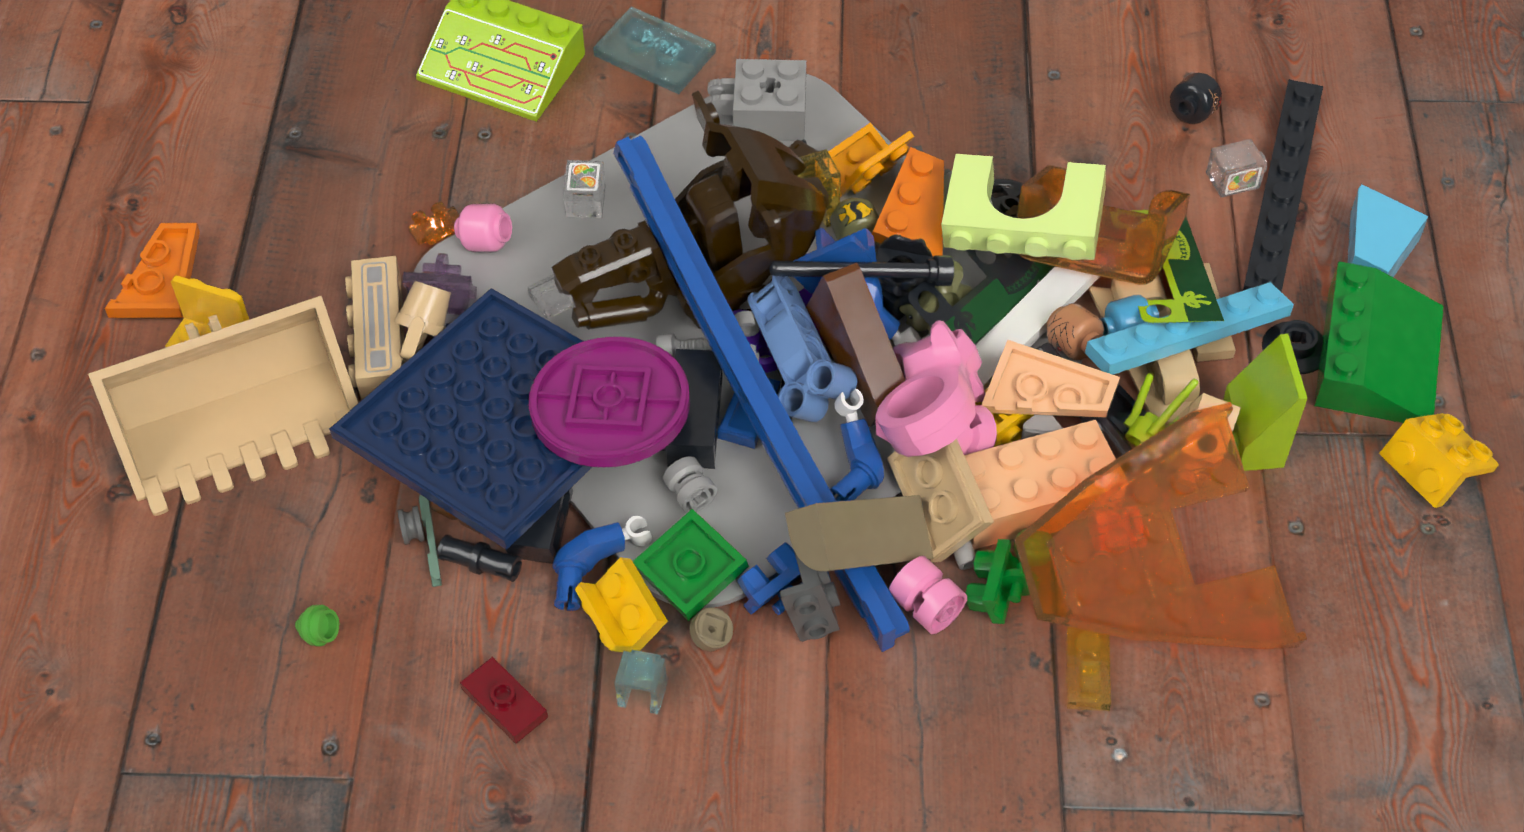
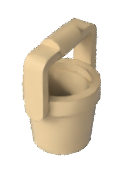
M414 281L401 311H398L395 323L409 327L400 353V357H402L404 362H407L423 348L427 334L437 336L446 328L444 324L451 292Z

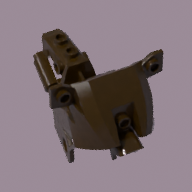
M696 91L692 93L697 119L704 131L702 146L708 156H724L725 159L701 170L675 198V201L731 310L752 311L751 308L740 309V306L748 301L749 294L752 292L758 293L766 286L762 284L771 275L769 265L773 261H794L805 256L816 237L815 231L820 228L826 207L829 204V195L818 177H798L807 166L789 147L760 131L721 124L713 103L706 104L700 92ZM751 195L752 207L748 227L754 237L765 238L768 244L743 254L738 213L734 202ZM645 220L639 222L638 226L633 229H619L609 239L594 245H587L581 248L580 251L566 256L551 267L559 293L571 295L575 307L572 309L571 318L577 328L586 327L589 330L645 322L648 317L657 315L663 309L668 295H672L678 298L684 313L701 329ZM644 280L650 289L649 294L645 297L637 295L592 302L599 289L626 283H640Z

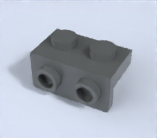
M795 553L803 583L781 590L780 597L799 640L804 642L810 639H820L829 633L840 630L834 607L841 605L834 582H831L829 572L816 571L809 568Z

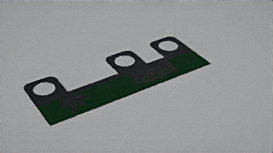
M1018 205L1012 206L1004 213V215L1009 217L1018 214L1024 219L1031 218ZM966 250L967 254L987 277L952 307L935 286L926 281H923L909 293L908 300L930 327L936 321H944L951 331L962 329L975 344L1037 285L1038 280L1041 281L1063 258L1050 256L1034 257L1015 253L1007 258L1004 253H995L996 259L994 263L986 264L977 257L975 250ZM929 291L936 296L939 302L937 312L929 313L920 306L918 302L920 292Z

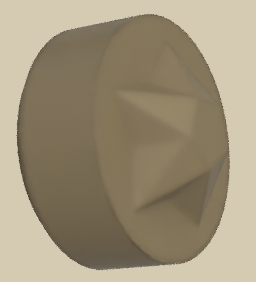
M714 607L706 608L696 614L691 620L690 636L696 646L704 651H717L727 645L732 639V621L721 609Z

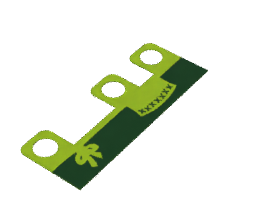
M1184 209L1126 210L1110 213L1112 225L1116 230H1151L1155 243L1121 245L1120 251L1123 260L1130 265L1162 264L1174 298L1147 300L1148 306H1138L1142 320L1149 323L1224 321ZM1122 215H1134L1141 219V223L1132 227L1124 226L1118 222V218ZM1133 248H1145L1151 251L1152 257L1147 260H1136L1131 258L1128 252ZM1160 304L1167 306L1171 310V314L1165 318H1156L1150 316L1146 309L1150 305Z

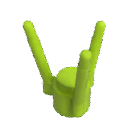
M1147 374L1132 412L1123 423L1129 428L1125 434L1126 439L1145 453L1149 454L1153 450H1157L1162 442L1175 431L1179 416L1167 426L1165 423L1198 385L1197 379H1192L1160 417L1150 412H1146L1144 416H1139L1154 378L1152 374Z

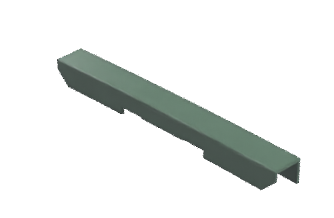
M420 495L421 517L423 526L426 527L430 550L427 557L432 587L441 586L442 580L430 502L427 498Z

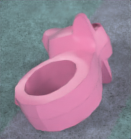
M936 321L932 324L930 334L919 341L905 342L893 347L906 381L890 392L879 405L876 413V435L888 441L897 453L906 457L933 453L952 443L965 432L973 421L976 414L975 402H982L986 395L977 373L982 361L976 345L962 329L951 331L944 321Z

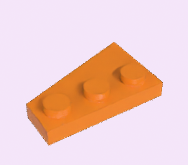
M910 147L872 232L874 241L882 243L894 234L913 240L921 238L925 241L933 257L935 255H943L941 223L944 203V160Z
M160 223L141 252L140 263L132 274L127 273L121 283L123 289L117 298L110 299L104 308L108 318H183L171 280L175 275L187 279L191 278L200 235L197 223Z

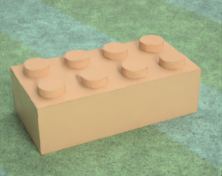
M1096 420L964 455L994 521L993 524L970 540L974 550L997 544L998 539H1015L1019 532L1029 527H1040L1047 530L1087 519L1090 510L1103 509L1106 511L1122 507L1127 481Z

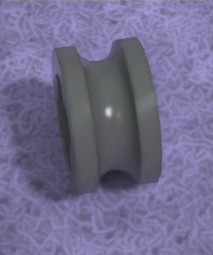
M412 506V510L409 512L398 509V518L404 544H410V541L415 538L420 542L425 541L418 506Z

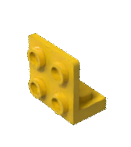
M175 275L171 280V284L184 319L165 347L190 340L185 325L192 322L197 327L200 336L211 333L208 317L217 315L222 329L249 320L242 296L231 289H220L204 284L195 278L187 279Z

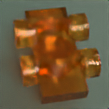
M436 202L431 207L434 215L427 217L422 210L416 211L412 215L411 219L414 224L408 226V229L418 245L425 242L434 245L440 240L445 239L447 235L452 236L455 234L454 225L460 214L454 206L447 209L443 202Z

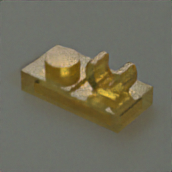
M1067 627V709L1110 711L1109 629Z

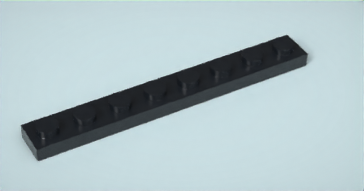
M1288 80L1242 291L1271 282L1282 293L1323 86Z

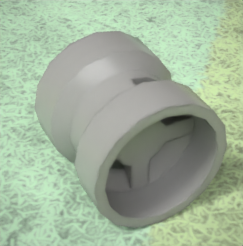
M688 456L675 461L663 475L664 483L671 492L677 493V502L687 513L691 509L697 512L705 508L716 497L717 487L709 477L703 476V468L695 457Z

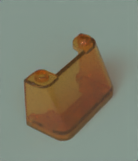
M1047 165L1021 186L1017 218H1034L1053 209L1062 196L1067 169ZM1174 190L1159 192L1151 200L1148 214L1103 205L1095 260H1071L1062 257L1019 255L1029 261L1137 285L1148 284L1160 274L1186 216L1190 194Z

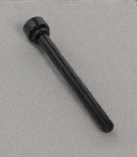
M935 255L932 259H927L925 263L857 262L864 278H925L926 282H932L933 286H951L954 278L952 256ZM773 261L769 265V272L773 276L823 277L856 262Z

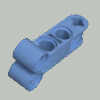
M772 276V281L758 293L752 292L749 294V306L785 382V385L780 389L778 398L788 416L808 422L821 420L828 410L829 398L836 400L842 392L844 393L845 400L850 398V393L857 387L856 373L848 366L831 362L803 300L790 278Z

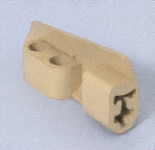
M1151 268L1115 273L1112 276L1111 288L1089 287L1091 297L1102 318L1105 316V308L1108 303L1128 296L1142 295L1147 300H1167L1159 274L1155 269ZM1155 304L1160 318L1171 314L1167 306ZM1190 349L1128 370L1138 393L1146 375L1150 373L1154 376L1144 405L1148 412L1158 417L1161 416L1192 379L1198 380L1196 388L1166 422L1167 424H1170L1199 397V377Z

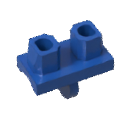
M786 542L766 558L779 574L776 578L770 581L756 564L737 580L742 591L749 599L743 606L750 615L776 595H778L779 600L772 605L773 611L780 615L786 610L780 597V591L793 587L791 583L801 576L794 549Z

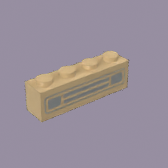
M396 256L351 261L352 276L345 277L348 299L353 298V305L346 306L349 328L354 327V334L347 336L350 357H355V364L348 366L349 378L352 387H358L361 401L405 363L402 357H400L405 340L404 326L395 323L398 311L400 312L403 307L402 280Z

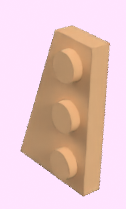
M1007 340L982 406L986 407L991 413L1106 417L1120 377Z

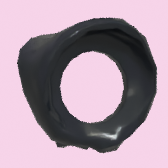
M894 234L880 244L876 252V262H890L897 257H906L914 263H925L927 259H932L933 255L923 239L913 240ZM878 278L881 288L895 297H904L923 281H926L925 278H913L912 280H904L902 283H897L892 278Z

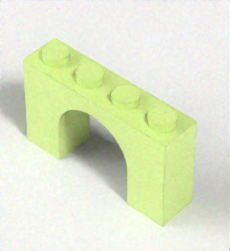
M955 155L941 223L943 246L945 248L991 251L997 254H1027L1034 257H1062L1071 260H1095L1106 190V165L1068 162L1063 193L1057 205L1049 212L1038 217L1020 219L1002 214L990 203L994 184L993 156Z

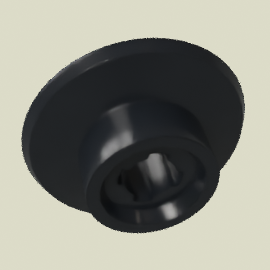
M1302 320L1282 322L1274 325L1264 334L1262 350L1270 345L1280 334H1288L1300 374H1309L1319 369L1323 335L1308 322Z

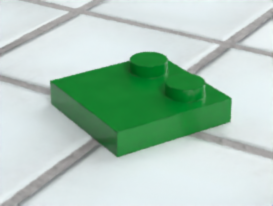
M693 509L633 560L639 573L688 621L749 567L747 559Z

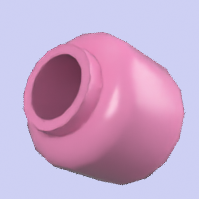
M470 204L464 207L460 216L456 219L454 231L456 237L460 239L461 244L466 250L472 252H496L502 249L505 243L510 240L512 221L510 216L499 205Z

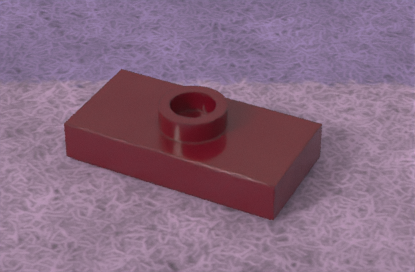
M493 657L460 682L461 689L515 744L548 718L547 710Z

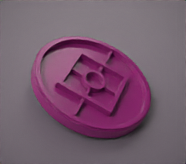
M631 337L595 338L580 342L561 351L548 361L537 374L529 394L531 421L535 433L541 442L559 457L590 467L629 465L658 453L680 433L690 409L689 384L685 372L677 360L659 346Z

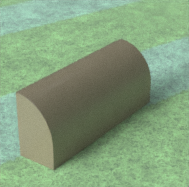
M920 495L816 503L785 512L790 541L796 555L806 566L816 571H834L909 562L919 556H925L927 559L933 558Z

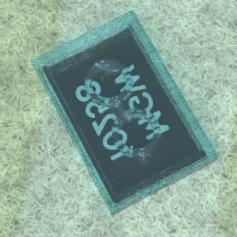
M630 7L593 47L595 57L680 94L716 53V44L634 7Z

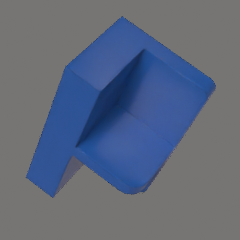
M819 228L815 231L817 250L794 260L876 262L874 236L867 228H864L835 241L823 228ZM822 277L794 278L812 294Z

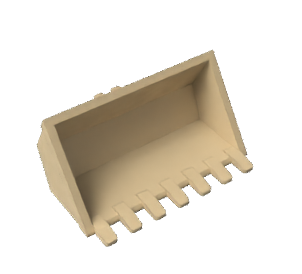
M322 296L223 329L217 315L208 317L211 333L200 336L197 327L192 322L185 325L190 340L88 374L137 501L147 499L154 516L168 512V506L163 493L180 487L186 504H192L201 500L196 481L213 475L218 491L223 493L232 490L234 487L229 469L245 464L251 481H257L266 477L260 458L277 453L283 469L288 470L298 465L292 448L297 445L309 442L317 459L330 454L324 436L331 434L329 428L354 408L358 401Z

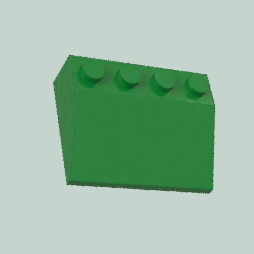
M1338 261L1328 293L1314 406L1404 423L1406 419L1434 415L1444 306L1377 268Z

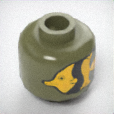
M848 198L840 202L831 214L830 223L836 239L839 240L864 228H867L872 233L879 216L870 201L862 198Z

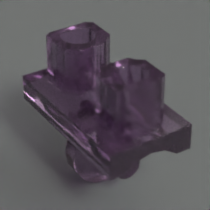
M438 253L435 263H423V273H403L402 283L408 294L414 281L451 292L447 310L448 314L461 315L468 308L469 300L476 299L477 287L473 286L472 277L461 275V265L449 264V257L446 253Z

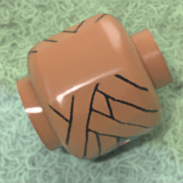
M1068 304L1057 308L1050 315L1046 326L1048 342L1072 360L1087 358L1088 356L1085 354L1087 341L1102 337L1104 333L1103 322L1079 304Z

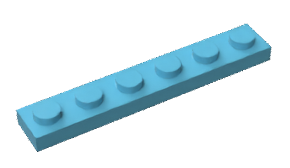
M1269 282L1217 299L1224 321L1145 322L1087 341L1085 354L1101 371L1114 375L1291 315L1294 304Z

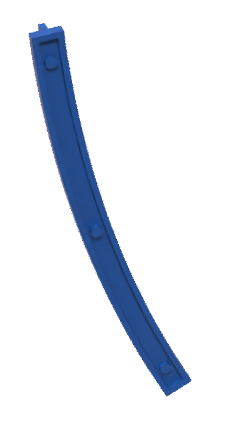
M628 136L617 141L613 154L630 183L632 194L706 340L796 506L799 509L816 503L837 502L736 320L646 140L642 136L630 140ZM875 566L834 570L860 617L864 618L881 652L894 647L896 638L910 632L906 617Z

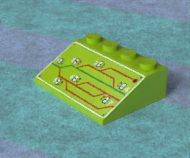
M450 0L444 9L417 71L416 79L537 122L585 55L582 24L510 0Z

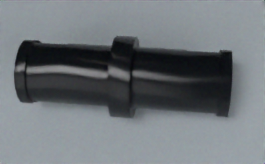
M447 534L441 539L438 546V559L469 567L470 572L478 575L485 572L514 582L521 571L522 558L520 556L491 549L490 545L480 541L474 544Z

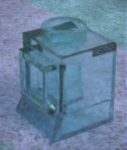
M632 650L631 652L623 651L614 682L618 707L626 708L631 689L650 692V713L659 714L669 679L666 674L665 659L661 658V655Z

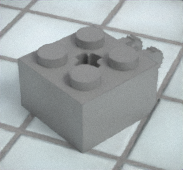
M736 59L735 78H717L708 82L707 91L710 96L707 98L706 104L712 102L718 114L733 115L734 126L760 131L778 141L804 139L806 60Z

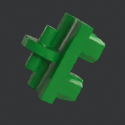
M998 539L995 550L976 552L974 571L978 578L988 579L986 584H968L965 592L967 594L966 603L969 610L987 612L992 624H1004L1010 601L1019 603L1022 596L1033 594L1037 587V579L1028 572L1029 565L1019 562L1011 554L1012 544L1008 539Z

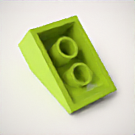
M1280 334L1226 387L1223 401L1241 407L1226 448L1228 456H1234L1237 471L1284 468L1307 401L1306 391L1288 334Z

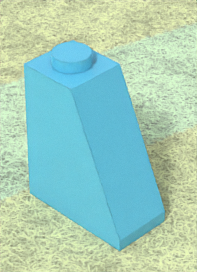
M1361 184L1350 213L1348 263L1377 268L1394 277L1419 242L1428 216Z

